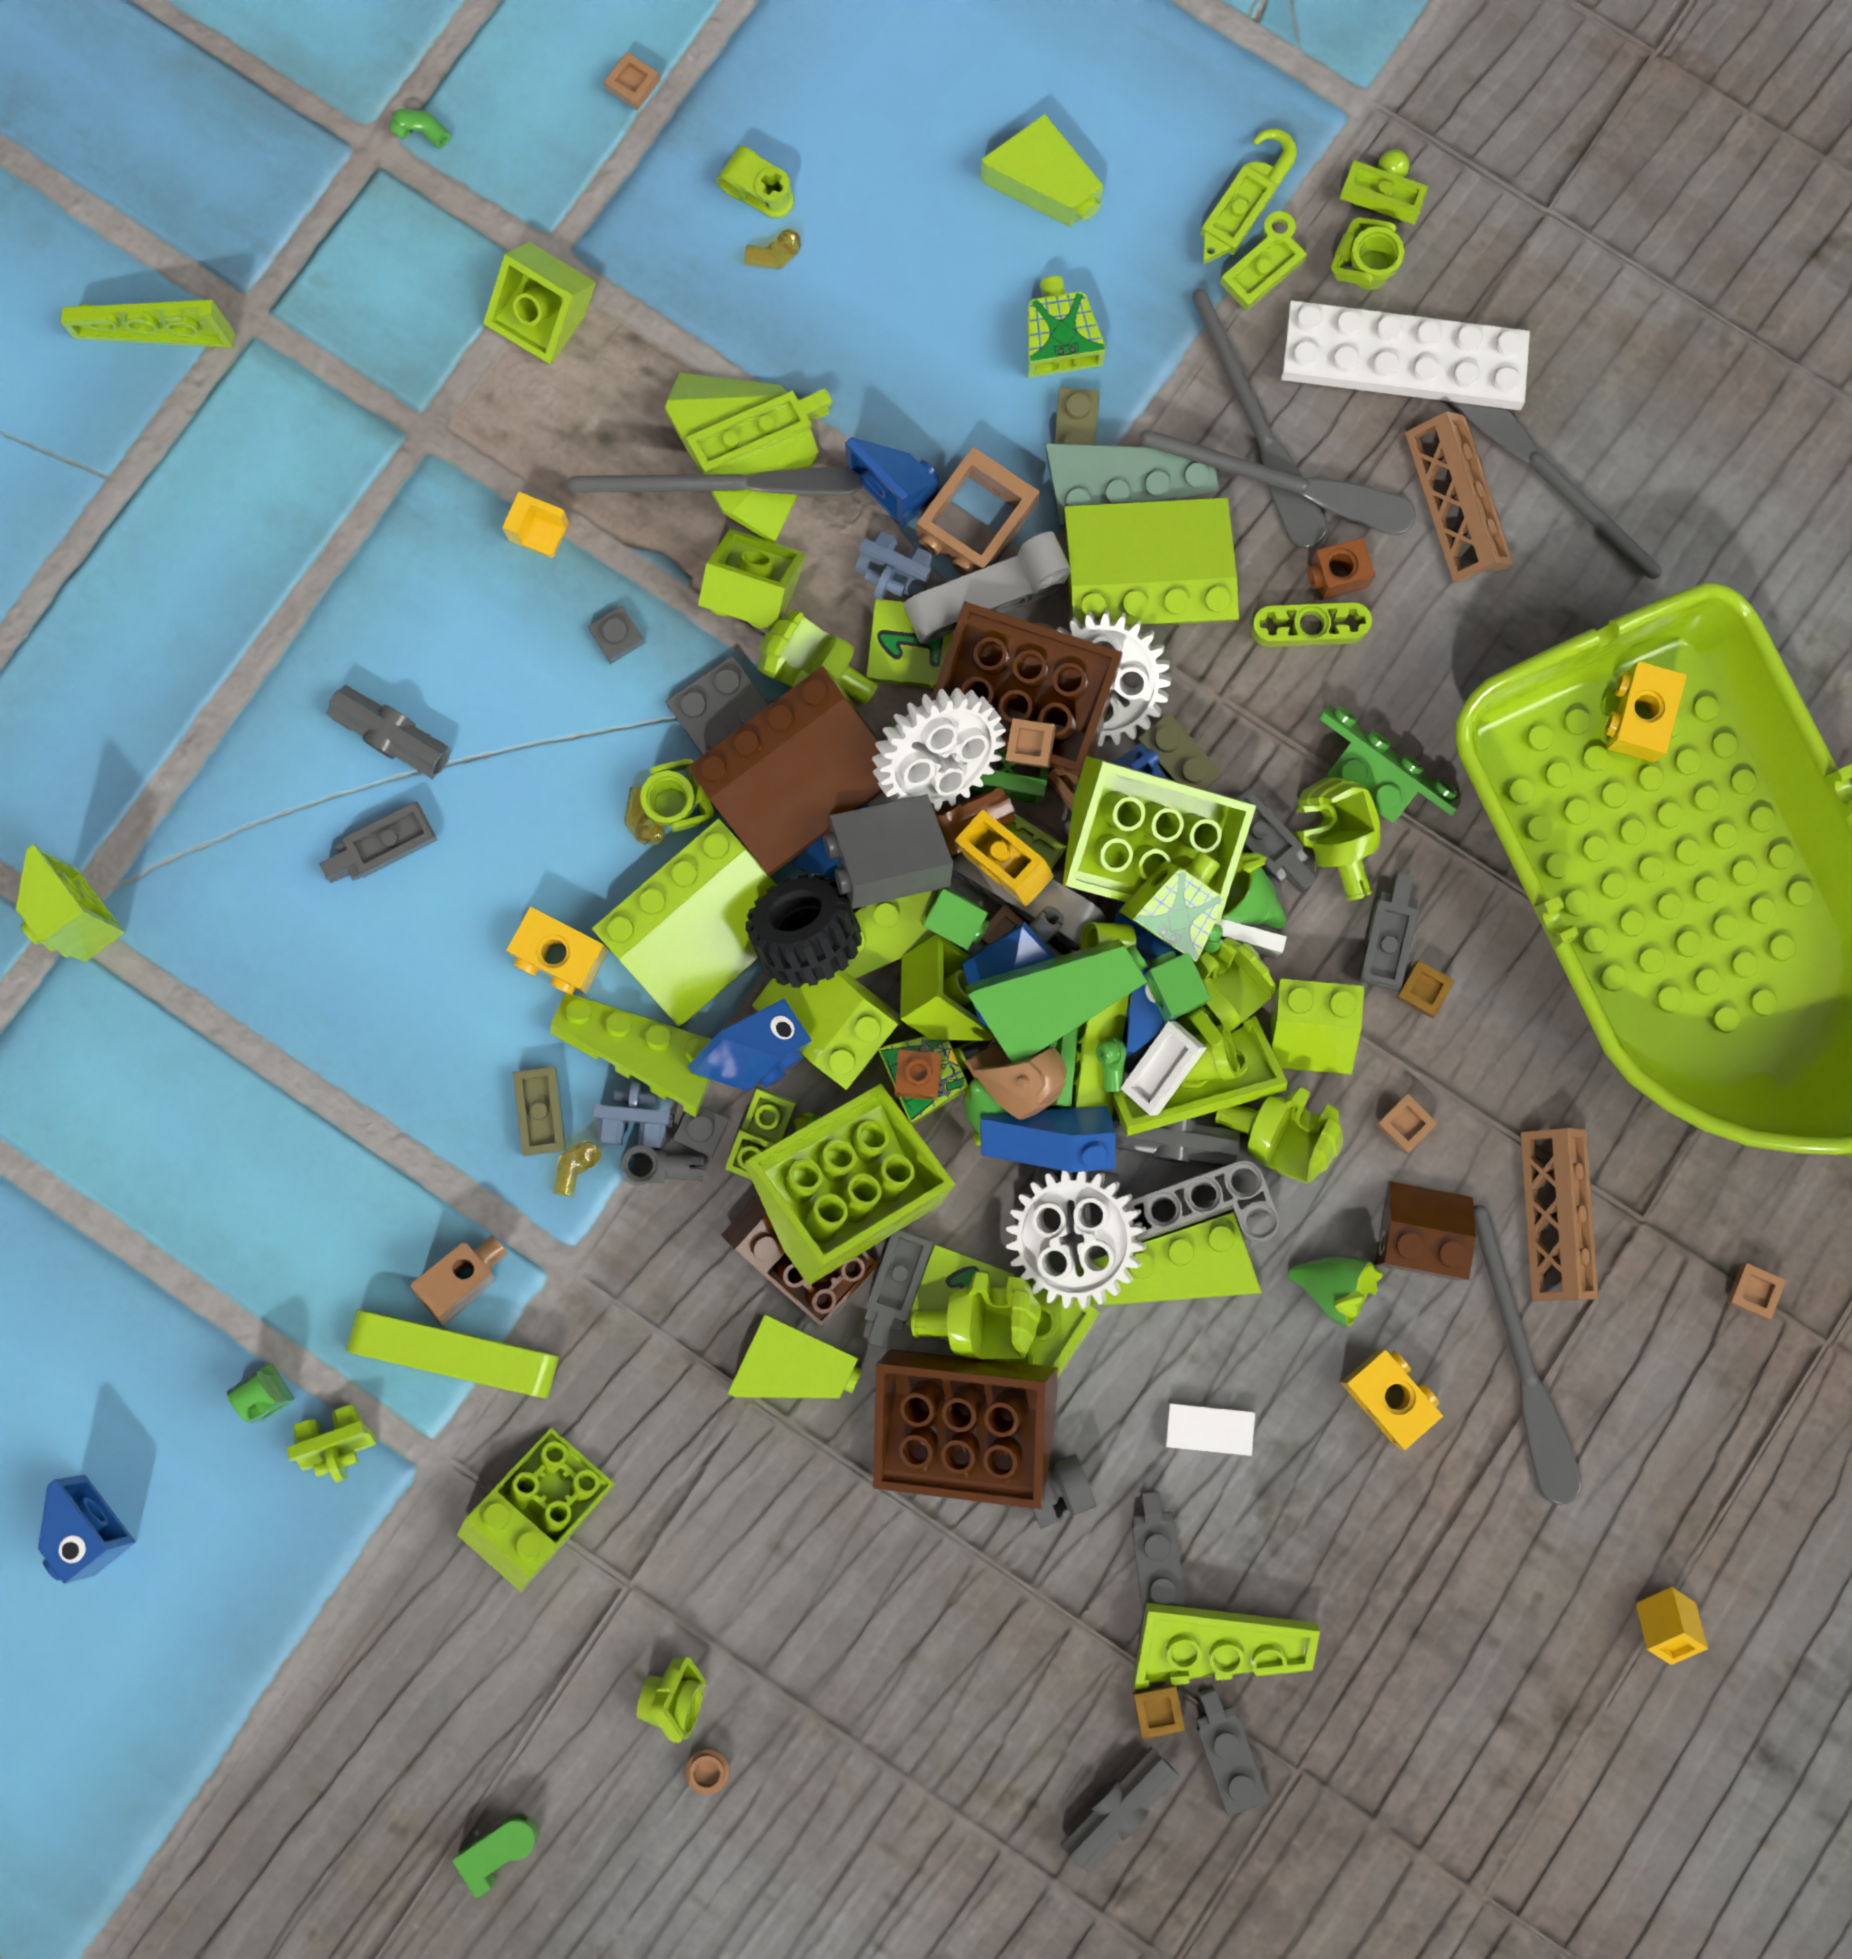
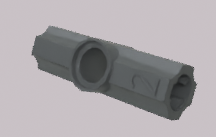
M346 684L340 690H337L329 701L326 714L335 722L360 735L365 743L391 759L398 758L432 780L446 766L452 750L443 742L431 737L430 734H426L416 728V724L392 707L385 704L382 707Z
M1116 1111L1113 1112L1112 1122L1116 1132L1115 1148L1152 1154V1157L1155 1159L1177 1163L1195 1161L1221 1167L1236 1163L1240 1145V1131L1196 1124L1195 1120L1187 1119L1126 1136Z
M1150 1747L1120 1780H1113L1098 1794L1091 1804L1090 1808L1092 1810L1060 1843L1061 1847L1080 1868L1089 1873L1120 1839H1127L1141 1826L1149 1814L1148 1809L1179 1777V1774L1155 1749Z

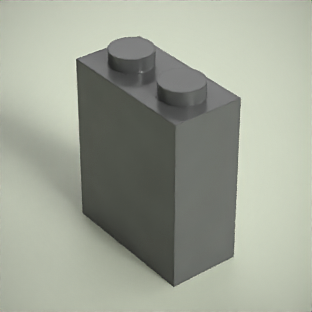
M928 794L829 816V833L823 834L824 847L828 859L835 858L838 866V869H835L837 887L840 894L847 893L852 909L951 886L953 861Z

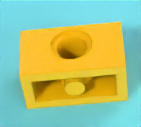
M1640 661L1631 667L1627 673L1622 672L1615 689V696L1620 697L1617 712L1612 711L1605 727V735L1610 736L1607 749L1654 763L1667 754L1687 674ZM1635 703H1641L1648 707L1651 714L1650 719H1643L1637 715L1634 708Z
M983 809L954 840L971 863L1025 907L1055 877L1044 858Z
M531 906L506 949L512 957L516 958L513 963L515 967L534 977L538 970L552 977L550 985L571 996L574 990L586 995L609 953L604 944ZM552 946H565L566 956L563 961L558 964L547 963L546 954Z
M1377 1349L1342 1380L1340 1384L1397 1449L1406 1450L1443 1417L1436 1408L1440 1402L1426 1385L1422 1383L1418 1387L1407 1375L1411 1371L1410 1366L1396 1351H1392L1389 1354L1386 1350ZM1393 1384L1398 1385L1404 1394L1402 1404L1395 1409L1390 1408L1385 1401V1392Z

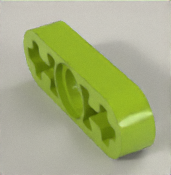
M1355 602L1266 606L1255 615L1251 624V634L1258 644L1265 647L1354 644L1361 641L1370 630L1372 616L1364 605ZM1329 614L1334 615L1332 623L1344 622L1348 614H1351L1355 621L1362 624L1358 626L1355 632L1350 631L1349 625H1336L1333 630L1334 634H1330L1331 617ZM1306 615L1318 617L1322 622V631L1316 635L1305 633L1301 629L1300 619ZM1289 616L1294 617L1291 625L1293 635H1288L1290 627L1277 628L1274 635H1269L1268 629L1260 627L1264 625L1267 618H1272L1275 625H1286Z

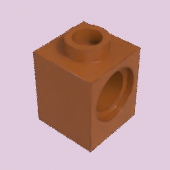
M1364 538L1316 550L1310 565L1307 567L1310 585L1313 590L1318 589L1321 600L1366 589L1376 576ZM1329 565H1342L1347 570L1348 576H1335L1330 571Z
M899 1050L895 1097L938 1101L942 1053Z

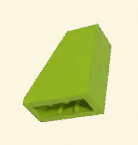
M1045 114L981 159L980 178L986 185L1069 227L1080 219L1082 221L1090 219L1101 207L1104 185Z
M764 1315L728 1394L733 1397L841 1398L844 1390L849 1393L853 1392L863 1370L855 1367L859 1360L858 1357L769 1315Z

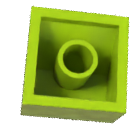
M527 242L504 254L483 324L550 365L555 361L585 317L596 282L533 243Z
M730 528L706 562L698 606L710 609L719 616H731L747 621L759 629H772L777 621L783 619L787 613L807 553Z
M935 934L902 956L900 1020L930 1040L991 1041L995 1038L978 1019L974 1004L965 988L968 986L962 963L970 955L946 938Z
M1279 979L1275 983L1276 992L1272 996L1269 1044L1281 1069L1351 1075L1362 1029L1364 986Z

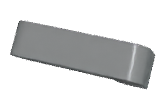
M1044 532L1023 543L1017 556L918 593L905 601L903 607L919 643L925 644L955 631L964 602L1005 614L1048 597L1064 586L1071 568L1054 532Z
M962 852L958 853L953 860L952 874L956 878L1000 905L1006 904L1017 915L1029 922H1032L1047 906L1058 909L1064 917V923L1053 937L1068 953L1079 951L1080 937L1085 924L1088 922L1109 923L1103 912L1096 905L1053 879L1025 907L971 863Z
M1247 1161L1236 1162L1131 1200L1126 1205L1128 1211L1144 1207L1145 1217L1152 1226V1228L1135 1235V1241L1138 1242L1146 1241L1232 1209L1235 1211L1245 1237L1252 1242L1266 1243L1275 1237L1279 1228L1278 1214L1263 1174L1258 1166ZM1244 1171L1252 1173L1257 1179L1256 1187L1249 1193L1236 1191L1232 1186L1233 1178L1236 1174ZM1201 1186L1211 1187L1217 1195L1213 1205L1207 1208L1196 1206L1192 1200L1194 1191ZM1163 1200L1171 1201L1176 1206V1213L1172 1220L1163 1223L1155 1220L1152 1212L1156 1203ZM1262 1211L1271 1217L1272 1225L1267 1232L1257 1234L1248 1228V1218L1254 1212ZM1142 1222L1134 1224L1136 1226L1144 1227V1224Z

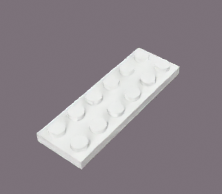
M1290 301L1281 380L1521 411L1525 403L1530 331Z

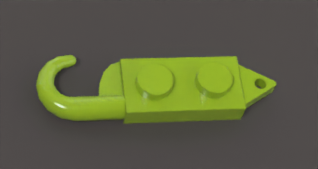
M1277 128L1266 129L1253 139L1254 145H1259L1268 139L1278 141L1283 149L1282 154L1274 166L1255 161L1249 162L1242 167L1201 229L1200 235L1204 237L1203 264L1209 263L1227 253L1234 255L1275 195L1277 188L1293 166L1297 156L1296 144L1292 136L1287 132Z

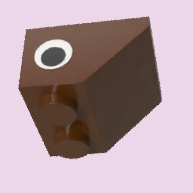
M1389 1181L1375 1265L1457 1281L1469 1280L1476 1240L1473 1197Z

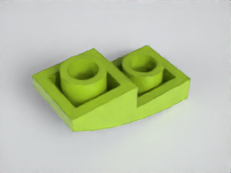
M758 1087L743 1126L737 1134L725 1170L751 1179L745 1166L746 1160L784 1139L798 1102Z

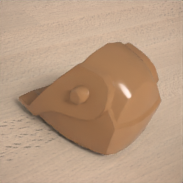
M996 1044L972 1055L964 1061L974 1078L979 1079L990 1096L1018 1120H1024L1043 1111L1062 1094L1066 1084L1067 1068L1055 1047H1045L1026 1060L1012 1063L1001 1045Z

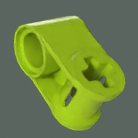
M737 146L716 177L718 186L725 193L738 201L745 202L767 217L781 219L787 216L794 207V195L791 191V182L788 174L762 159L757 153L745 146Z

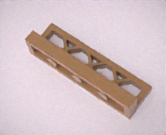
M1446 411L1406 431L1405 435L1452 581L1460 583L1486 570L1500 572L1513 566L1514 564L1465 415ZM1436 430L1440 443L1434 457L1425 454L1420 437ZM1440 466L1448 469L1452 477L1446 494L1437 491L1434 483ZM1452 504L1461 507L1464 514V519L1458 532L1450 529L1446 520ZM1465 541L1474 546L1479 562L1462 569L1458 555Z
M1572 1128L1521 1132L1532 1301L1598 1299L1587 1132L1583 1129ZM1552 1139L1553 1157L1546 1166L1536 1159L1535 1140ZM1546 1179L1556 1189V1199L1549 1208H1546L1539 1201L1538 1189ZM1548 1222L1559 1232V1242L1552 1251L1541 1240V1231ZM1551 1265L1561 1272L1563 1292H1545L1544 1274Z

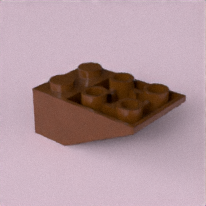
M759 1195L748 1204L721 1234L741 1256L821 1327L824 1326L879 1265L866 1252H863L816 1282L808 1285L784 1252Z

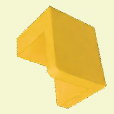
M518 491L502 529L508 541L552 558L556 554L569 521L563 509Z
M1670 1587L1636 1604L1646 1649L1668 1664L1673 1665L1708 1649L1696 1603L1675 1588Z

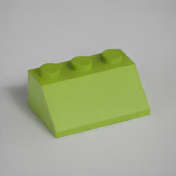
M35 844L26 849L16 910L25 921L20 925L22 931L35 945L41 943L51 952L57 950L65 958L71 956L85 963L126 933L78 868Z

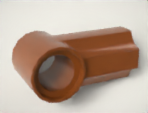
M995 787L962 804L955 803V806L947 805L940 808L939 811H934L950 856L962 852L954 840L982 809L1002 825L1016 820L1014 808L1002 787Z

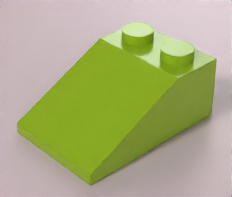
M838 970L834 973L835 977L828 981L826 978L818 981L817 985L813 986L805 983L801 987H792L790 982L786 985H781L777 983L775 978L771 979L751 1006L759 1012L785 999L812 1040L801 1053L814 1066L845 1090L850 1087L900 1022V1014L845 971Z

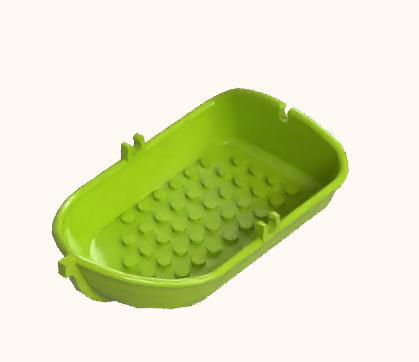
M1704 582L1610 620L1608 625L1597 631L1592 628L1484 680L1469 695L1456 720L1455 742L1458 755L1605 1055L1628 1083L1667 1112L1705 1132L1748 1147L1801 1154L1843 1155L1852 1159V786L1850 783L1852 764L1841 769L1837 768L1766 627L1751 604L1740 593L1721 583ZM1638 661L1687 674L1667 754L1655 763L1607 749L1610 736L1605 735V727L1612 711L1617 712L1620 697L1615 696L1618 679L1622 672L1627 673ZM1635 703L1634 708L1637 715L1643 719H1650L1651 714L1648 707L1641 703Z

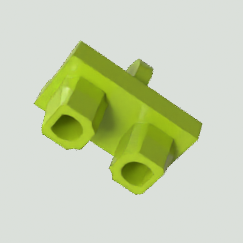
M353 1405L341 1407L331 1413L335 1427L333 1431L322 1434L320 1423L315 1419L293 1425L294 1445L286 1447L289 1460H296L303 1471L313 1468L316 1477L330 1473L336 1483L347 1480L346 1467L359 1462L356 1452L377 1445L374 1432L364 1424L359 1411Z

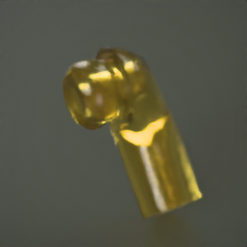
M785 229L768 247L746 245L744 264L770 269H782L800 251L801 239L798 232L793 229Z
M630 787L624 816L625 826L637 842L644 845L648 843L657 845L663 840L664 828L662 825L654 823L644 812L640 800L642 788Z
M589 1141L580 1142L561 1154L558 1159L553 1194L574 1197L577 1176L597 1165L601 1160L602 1153L597 1145Z

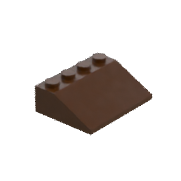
M964 602L931 700H936L940 689H943L950 697L955 688H959L964 695L972 690L978 698L985 697L1001 717L1000 723L1005 728V732L1000 736L1006 744L998 749L1007 752L1012 718L1054 724L1056 730L1049 766L1080 776L1086 755L1093 757L1096 751L1123 652Z
M824 666L818 668L688 766L710 801L769 876L822 838L823 834H827L829 832L830 815L861 809L883 792L878 785L879 781L873 774L877 766L872 761V757L880 754V751L875 746L879 739L838 680Z
M890 1349L876 1363L873 1489L1042 1509L1056 1412L1057 1367Z

